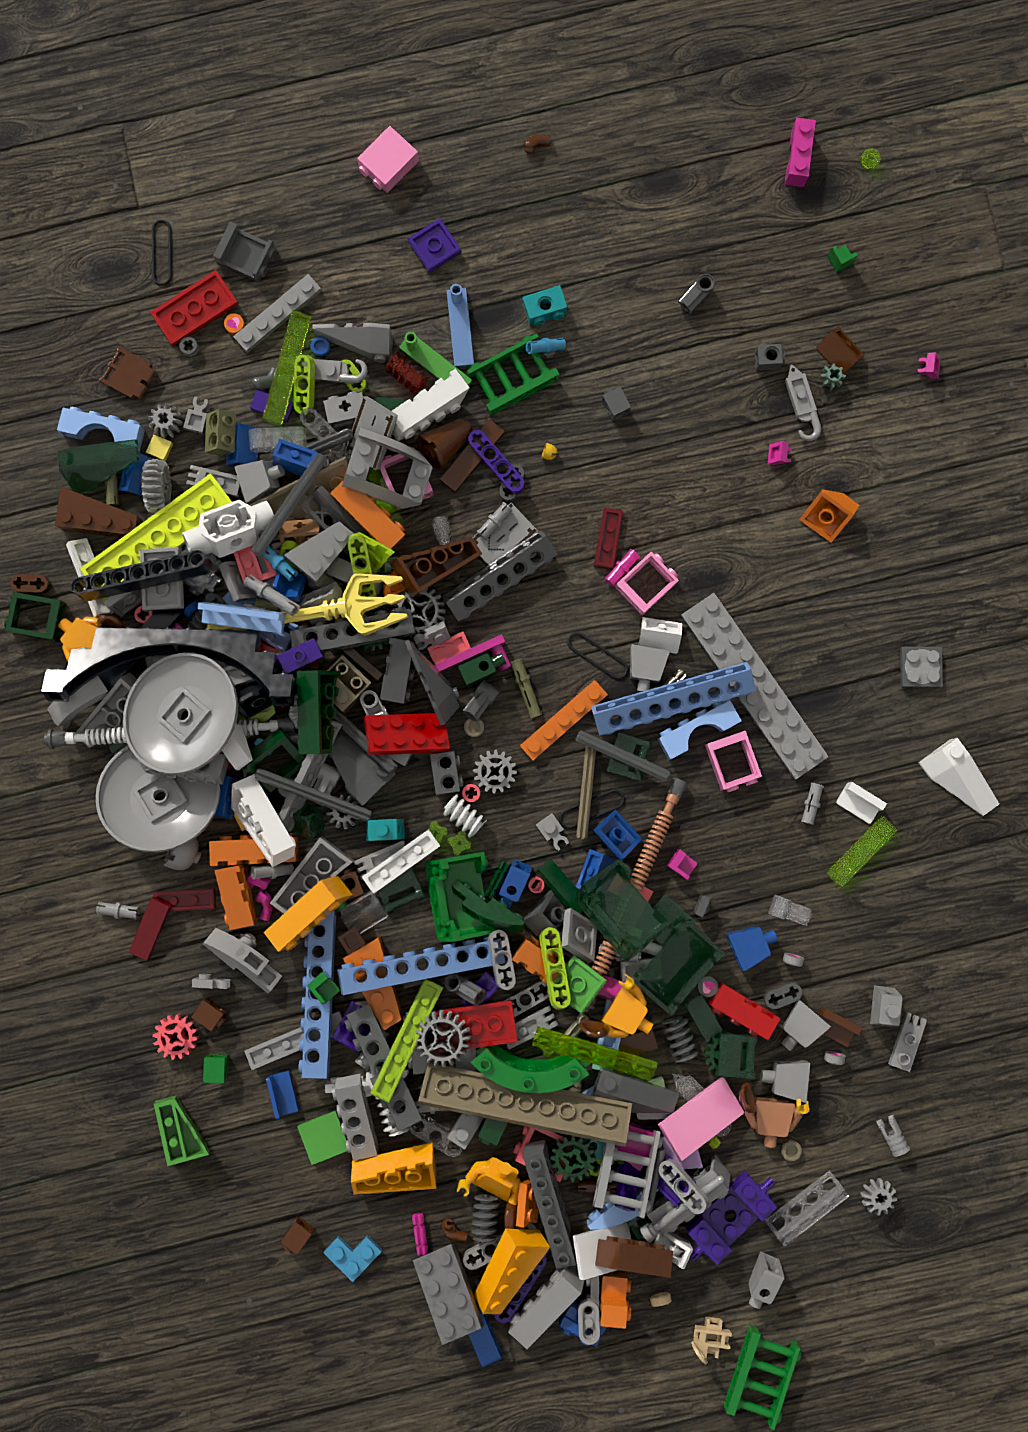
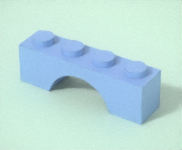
M70 407V409L62 408L57 431L63 436L83 440L93 430L106 429L112 432L114 442L120 449L138 453L140 452L145 432L137 421L128 420L125 422L121 421L119 417L109 415L107 418L94 411L85 413L76 407Z
M719 701L713 704L714 709L708 712L704 709L696 713L695 716L697 718L689 721L687 718L678 723L679 728L673 731L671 728H668L661 732V737L657 740L668 760L688 750L689 736L696 727L709 725L722 732L741 722L731 701Z

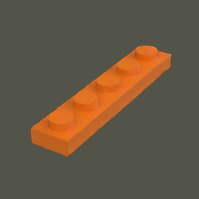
M594 680L524 741L520 747L534 761L592 709L591 706L597 705L608 694Z

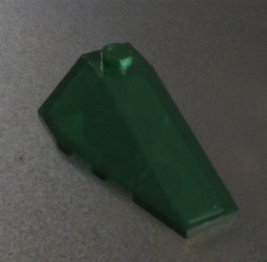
M136 439L78 446L58 451L59 471L72 491L79 494L93 491L97 488L98 484L108 481L113 474L123 471L139 460L138 440Z

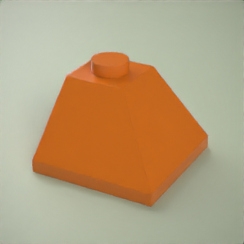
M822 490L799 520L832 543L860 505L844 493Z

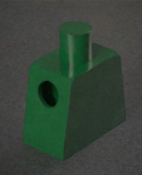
M502 652L493 657L486 653L458 666L466 685L472 687L498 674L496 668L506 664V660ZM487 663L489 668L482 671V666Z

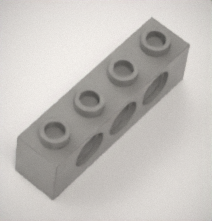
M219 753L211 762L206 764L208 766L206 770L200 771L197 769L183 774H166L153 770L140 761L139 764L144 772L155 775L160 773L169 778H176L177 776L191 782L200 780L209 785H216V783L223 785L229 761L224 754Z
M361 1074L336 1078L335 1087H332L333 1099L338 1101V1117H342L343 1120L341 1124L342 1133L347 1135V1152L352 1154L353 1161L377 1156L378 1141Z

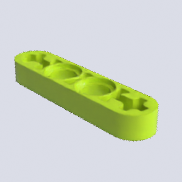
M352 534L348 539V549L353 575L372 574L366 539L362 534ZM355 539L363 542L360 544L361 553H357L356 546L352 545ZM358 558H363L367 564L365 567L359 568L355 565V561ZM374 583L366 587L362 586L361 597H365V592L368 591L369 597H377Z
M549 927L540 933L539 941L550 1003L553 1008L561 1010L570 1004L571 997L560 935L555 928ZM548 932L550 936H554V939L551 940V946H556V948H551L549 950H547L546 947L550 946L549 939H545V936L548 935ZM551 952L558 956V962L555 964L548 960V955ZM553 973L560 974L562 978L560 984L553 983ZM560 987H563V989L559 991L560 997L565 999V1001L562 1002V1005L560 1004V1002H556V998L559 997L558 990L554 992V989H558Z

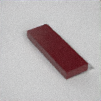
M603 509L594 567L614 569L623 516L622 510Z
M215 888L153 892V897L171 904L169 912L216 909Z
M155 897L150 899L128 953L146 961L149 960L171 904Z

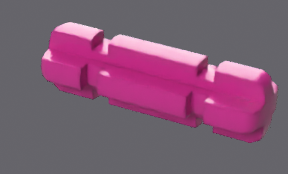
M416 1213L412 1217L413 1225H415L416 1250L418 1256H424L428 1254L425 1224H423L424 1215L423 1213Z

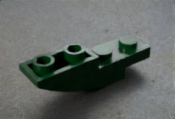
M456 880L451 885L453 894L463 901L461 903L463 912L472 918L500 930L510 932L525 931L524 918L520 914L512 913L508 910L509 907L503 901H497L492 898L488 903L482 895L478 894L477 896L473 893L472 888L465 882L460 883Z

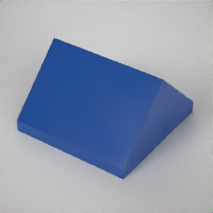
M616 809L592 830L620 861L642 840Z

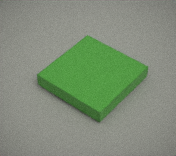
M573 955L565 966L571 997L569 1005L581 1014H584L607 980ZM560 974L553 983H561L562 978ZM560 987V988H558V989H554V992L557 991V990H558V992H559L560 990L563 989V987Z
M337 1110L297 1126L311 1165L347 1151L346 1140L348 1139L342 1133V1123L338 1117Z

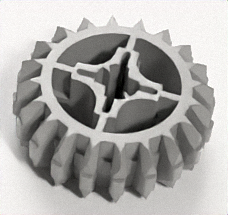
M152 459L145 461L142 468L141 488L143 502L147 511L157 513L172 500V478L166 461Z
M427 588L414 596L425 597L429 599L428 602L417 603L406 590H403L402 593L406 598L400 601V603L393 604L397 608L404 607L407 602L410 604L413 621L420 620L425 625L423 627H414L417 634L423 632L425 634V629L438 624L437 621L442 622L445 620L444 617L439 616L446 613L445 609H439L445 604L444 602H438L441 599L440 595L433 597L436 592L434 589L428 593ZM413 604L416 606V608H423L422 615L425 619H423L421 616H418V614L417 616L414 615L416 611ZM434 605L435 615L430 622L426 614L430 607Z
M440 1010V1016L438 1017L436 1011H433V1019L425 1016L426 1025L422 1021L419 1023L420 1027L423 1028V1032L419 1029L416 1030V1033L421 1035L416 1041L422 1044H419L416 1049H424L420 1056L424 1057L427 1054L429 1056L426 1060L427 1063L434 1059V1066H437L439 1061H441L442 1067H446L448 1060L449 1064L453 1066V1058L460 1062L461 1056L459 1054L463 1056L467 1054V1051L463 1048L470 1047V1044L465 1042V1040H470L471 1035H465L464 1033L468 1032L470 1028H462L466 1021L462 1020L459 1023L457 1021L460 1017L459 1014L451 1018L452 1011H449L447 1016H445L444 1010ZM446 1022L453 1027L444 1030L437 1026L436 1023ZM429 1027L433 1030L432 1033L435 1036V1040L430 1045L427 1042ZM456 1032H458L460 1039L457 1049L453 1047L454 1044L451 1041V1037ZM450 1033L448 1035V1038L446 1039L448 1043L442 1041L436 1044L440 1038V1036H438L439 1034L441 1036H444ZM442 1047L449 1051L450 1054L442 1055L433 1050Z

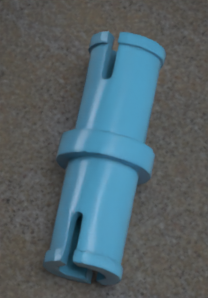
M542 338L539 341H528L526 343L528 354L541 352L549 354L551 351H563L566 348V342L563 338Z
M270 546L267 547L266 551L269 555L264 552L262 556L272 565L275 571L278 570L288 581H292L294 578L288 572L296 577L298 571L286 562L284 556H279Z

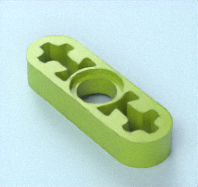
M299 355L295 359L294 409L300 414H308L314 408L315 361L310 355ZM302 362H307L308 365L302 366ZM303 379H306L308 382L306 390L301 388V381ZM301 402L306 403V407L301 406Z

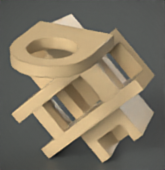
M706 1316L705 1326L695 1325L694 1338L691 1344L695 1353L705 1365L708 1363L707 1353L714 1354L715 1358H718L719 1348L730 1349L728 1341L732 1333L729 1329H722L723 1320L721 1318Z

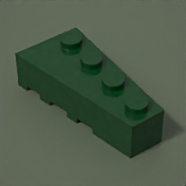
M297 671L299 754H329L332 752L334 726L331 723L334 716H336L337 708L334 707V697L338 696L339 688L336 687V680L340 678L341 671Z

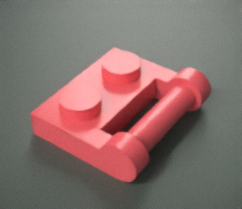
M254 545L234 552L243 583L249 575H253L262 582L275 579L277 571L272 568V565L265 558L264 561L268 572L262 573L257 555L251 551Z

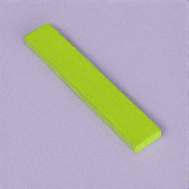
M427 979L423 980L371 1089V1095L387 1103L390 1102L417 1045L416 1040L421 1036L416 1033V1030L419 1029L423 1032V1028L420 1027L419 1023L422 1021L426 1025L425 1016L430 1017L443 987Z

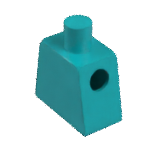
M404 819L367 820L366 822L367 841L405 839Z

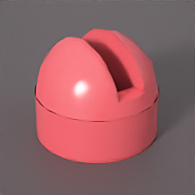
M533 876L528 880V889L533 893H540L544 889V881L538 876ZM537 879L538 881L536 882L535 886H534L533 888H531V886L533 885V883H534L535 880Z

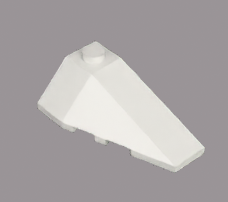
M958 738L948 740L918 762L931 780L940 784L949 793L954 794L980 815H986L999 805L998 800L980 770Z

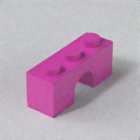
M796 118L789 146L791 154L786 169L784 185L804 187L809 177L816 120Z

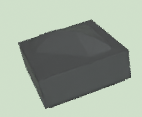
M700 895L693 911L694 914L703 917L709 911L711 898Z

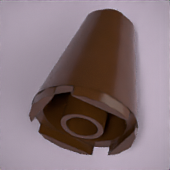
M457 419L418 435V438H416L417 446L423 456L427 454L430 458L428 461L430 465L439 470L445 466L466 442L471 433L472 426L467 420Z

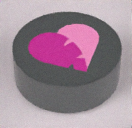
M703 976L699 979L697 988L703 996L711 997L717 992L718 983L711 976Z

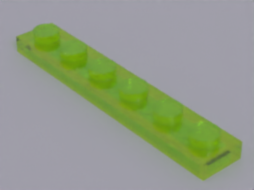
M292 310L261 419L280 427L284 420L294 383L295 359L302 353L311 316L296 310Z
M537 1026L532 1043L533 1046L573 1058L576 1057L581 1061L649 1081L652 1080L657 1068L656 1061Z

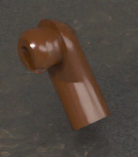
M531 136L524 142V151L526 153H533L534 146H550L551 136Z
M451 1218L445 1219L442 1222V1229L447 1239L466 1243L468 1233L459 1231Z

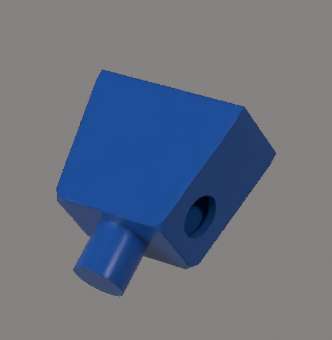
M516 859L513 860L499 892L502 896L501 901L509 909L513 901L518 902L532 870V866Z
M758 926L726 933L738 966L743 972L770 956L771 952L768 945L778 941L774 930L763 934Z

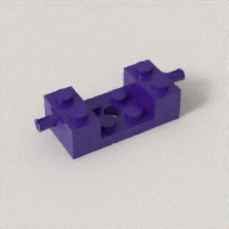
M744 1170L729 1185L728 1194L724 1198H717L712 1201L711 1206L706 1211L698 1214L685 1226L688 1234L697 1245L692 1251L690 1258L695 1262L704 1253L718 1265L732 1251L730 1245L758 1218L763 1222L777 1208L767 1193L776 1183L769 1177L760 1185ZM727 1210L735 1211V1217L732 1220L725 1219L724 1214Z

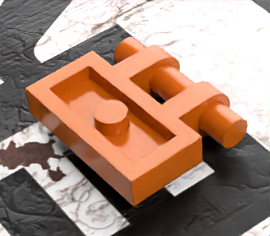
M530 1180L519 1183L516 1226L524 1228L532 1224V1222H538V1214H540Z

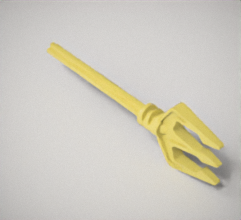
M354 574L350 578L343 597L339 598L337 602L335 599H332L330 603L328 600H325L320 606L299 609L294 616L283 612L285 613L284 624L322 617L329 621L332 620L333 616L335 619H338L341 615L342 618H347L361 635L372 634L406 619L408 615L404 613H390L386 620L366 623L363 614L384 604L393 605L404 600L406 597L395 594H388L385 597H361L362 586L378 582H384L391 586L403 581V578L401 576ZM216 624L207 625L209 629L213 630H247L244 628Z

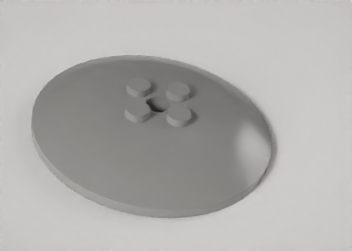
M178 653L158 660L139 676L132 686L125 703L123 729L130 750L144 765L166 774L188 773L205 766L223 750L234 731L238 715V697L234 683L228 673L218 663L200 654ZM187 710L188 717L182 720L181 715Z
M126 746L108 762L101 773L96 788V808L103 826L119 843L142 852H165L189 843L205 830L218 808L221 789L220 784L217 783L216 785H209L200 780L191 782L183 777L169 778L160 773L155 775L144 772L139 764V760L132 753L129 746ZM205 765V766L201 767L199 770H200V771L206 770V769L208 768V766ZM164 792L166 796L163 800H155V796L158 793Z

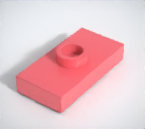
M464 632L452 636L451 639L441 644L430 646L427 649L434 664H437L471 647Z

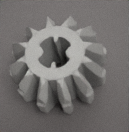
M165 404L164 408L158 405L157 411L151 409L154 416L148 417V420L151 422L149 427L154 429L155 435L161 434L162 438H166L167 434L170 437H174V431L180 433L177 426L183 425V422L180 420L182 415L177 412L176 407L170 408L169 404Z
M340 795V799L345 801L344 795ZM348 796L346 801L351 803L352 796ZM334 809L333 812L326 813L327 816H334L330 819V823H334L337 820L336 828H340L343 822L344 829H348V822L350 825L355 826L353 818L359 820L350 815H344L343 818L341 817L342 813Z
M878 1178L876 1183L873 1179H870V1186L863 1184L866 1191L861 1192V1196L864 1198L862 1204L867 1206V1210L870 1213L874 1211L876 1215L880 1216L881 1211H883L885 1214H888V1207L894 1209V1205L891 1202L897 1201V1198L894 1196L896 1190L890 1187L891 1184L888 1181L883 1183L881 1178ZM880 1193V1194H881V1195H880L881 1198H880L879 1200H877V1199H876V1198H878L877 1195Z

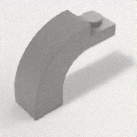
M97 676L69 697V702H53L47 710L54 723L63 730L70 726L72 719L79 712L102 700L108 691Z

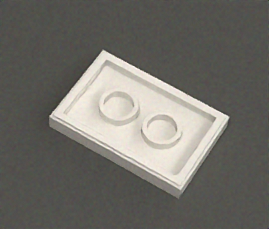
M629 1222L610 1228L595 1229L573 1235L580 1280L616 1271L615 1269L595 1266L598 1239L606 1240L607 1236L631 1239Z

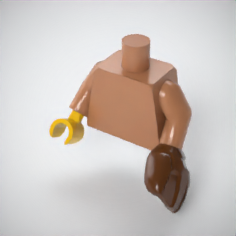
M745 1082L739 1092V1101L745 1110V1116L750 1126L758 1134L765 1135L764 1146L775 1148L777 1136L787 1137L788 1133L792 1132L799 1123L802 1116L809 1112V1101L805 1105H801V1099H797L795 1107L791 1100L754 1097L749 1082Z

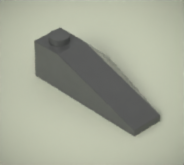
M407 640L405 643L417 672L420 675L440 724L444 725L460 707L457 701L460 698L456 687L452 688L449 681Z
M342 729L339 730L329 756L333 759L339 776L343 778L347 792L363 807L389 784L396 774L394 772L389 773Z

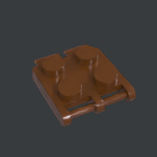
M117 347L114 358L111 362H108L107 370L98 381L132 400L135 397L142 399L148 388L143 383L150 384L157 372L152 369L153 366L121 347ZM120 354H122V356L120 357L118 363L115 365V363H116L118 357L120 356ZM111 369H114V370L112 371L111 375L109 376L108 380H106V378H107V376L109 375Z

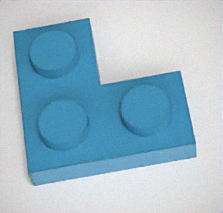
M338 1235L323 1253L353 1282L382 1252V1249L367 1235L353 1250Z

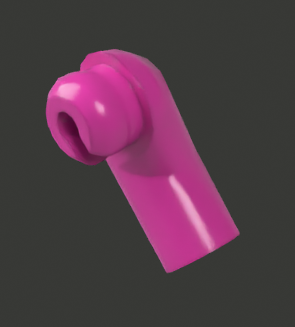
M259 892L256 901L261 902L263 906L260 919L269 921L274 907L270 904L272 898L267 892Z

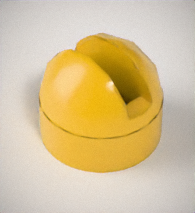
M546 443L542 458L546 460L554 459L556 457L555 454L558 453L557 448L552 444Z

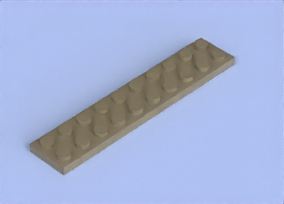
M428 1063L418 1100L420 1105L625 1147L632 1103L563 1089L548 1093L515 1091L495 1083L482 1073L449 1066L442 1067L439 1064L434 1066V1063Z

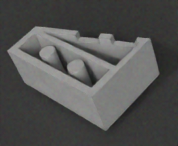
M337 522L289 551L284 557L315 583L348 544L349 537L354 533L341 522Z

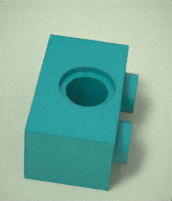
M560 285L522 297V305L529 326H539L544 324L546 320H558L567 314V304ZM542 305H548L550 306V309L543 310L540 307Z

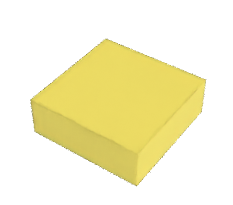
M153 435L146 453L166 461L173 443Z

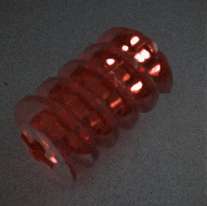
M397 351L389 359L385 371L388 374L392 373V378H398V383H404V388H410V393L414 394L426 385L430 376L427 375L423 378L424 371L421 370L417 373L418 365L411 368L412 360L405 363L406 355L399 358L400 351Z

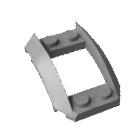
M360 427L342 486L385 501L399 509L419 506L427 487L432 466L421 452L394 439ZM376 445L413 460L402 495L365 481Z

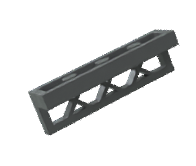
M323 486L316 489L300 505L323 531L330 527L324 523L323 516H330L333 519V525L341 522L354 534L361 532L372 538ZM312 499L319 505V512L312 511L307 505ZM345 546L342 551L350 558L348 546ZM358 558L355 564H358L361 560Z

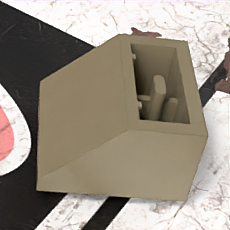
M342 655L327 671H341L340 678L336 680V687L339 688L338 696L334 697V704L346 714L360 700V696L368 689L371 682Z

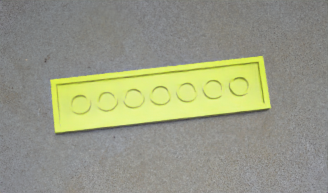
M210 473L81 567L80 570L86 576L140 563L141 549L181 547L185 544L182 533L198 527L202 513L229 504L232 501Z

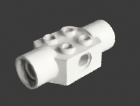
M236 500L202 513L199 526L183 532L182 536L188 551L200 550L205 555L212 553L221 558L254 545L259 538V534L263 533L274 517V514L267 501L250 506L241 500Z

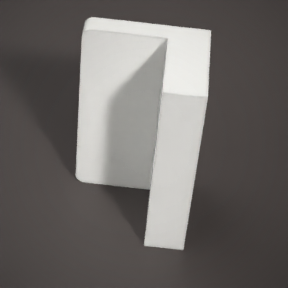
M643 617L638 645L670 650L669 653L676 654L678 653L682 636V623Z
M853 782L846 784L836 800V804L868 824L873 821L878 811H883L887 804Z

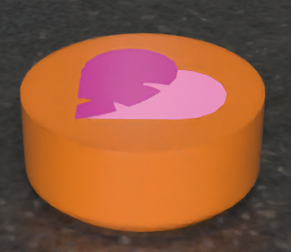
M230 314L224 320L227 332L232 335L237 334L245 327L242 317L238 314Z

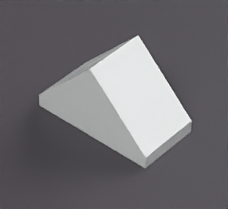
M659 1232L654 1243L666 1245L665 1250L673 1251L672 1262L681 1269H685L693 1251L690 1241L674 1233L667 1232L662 1235Z

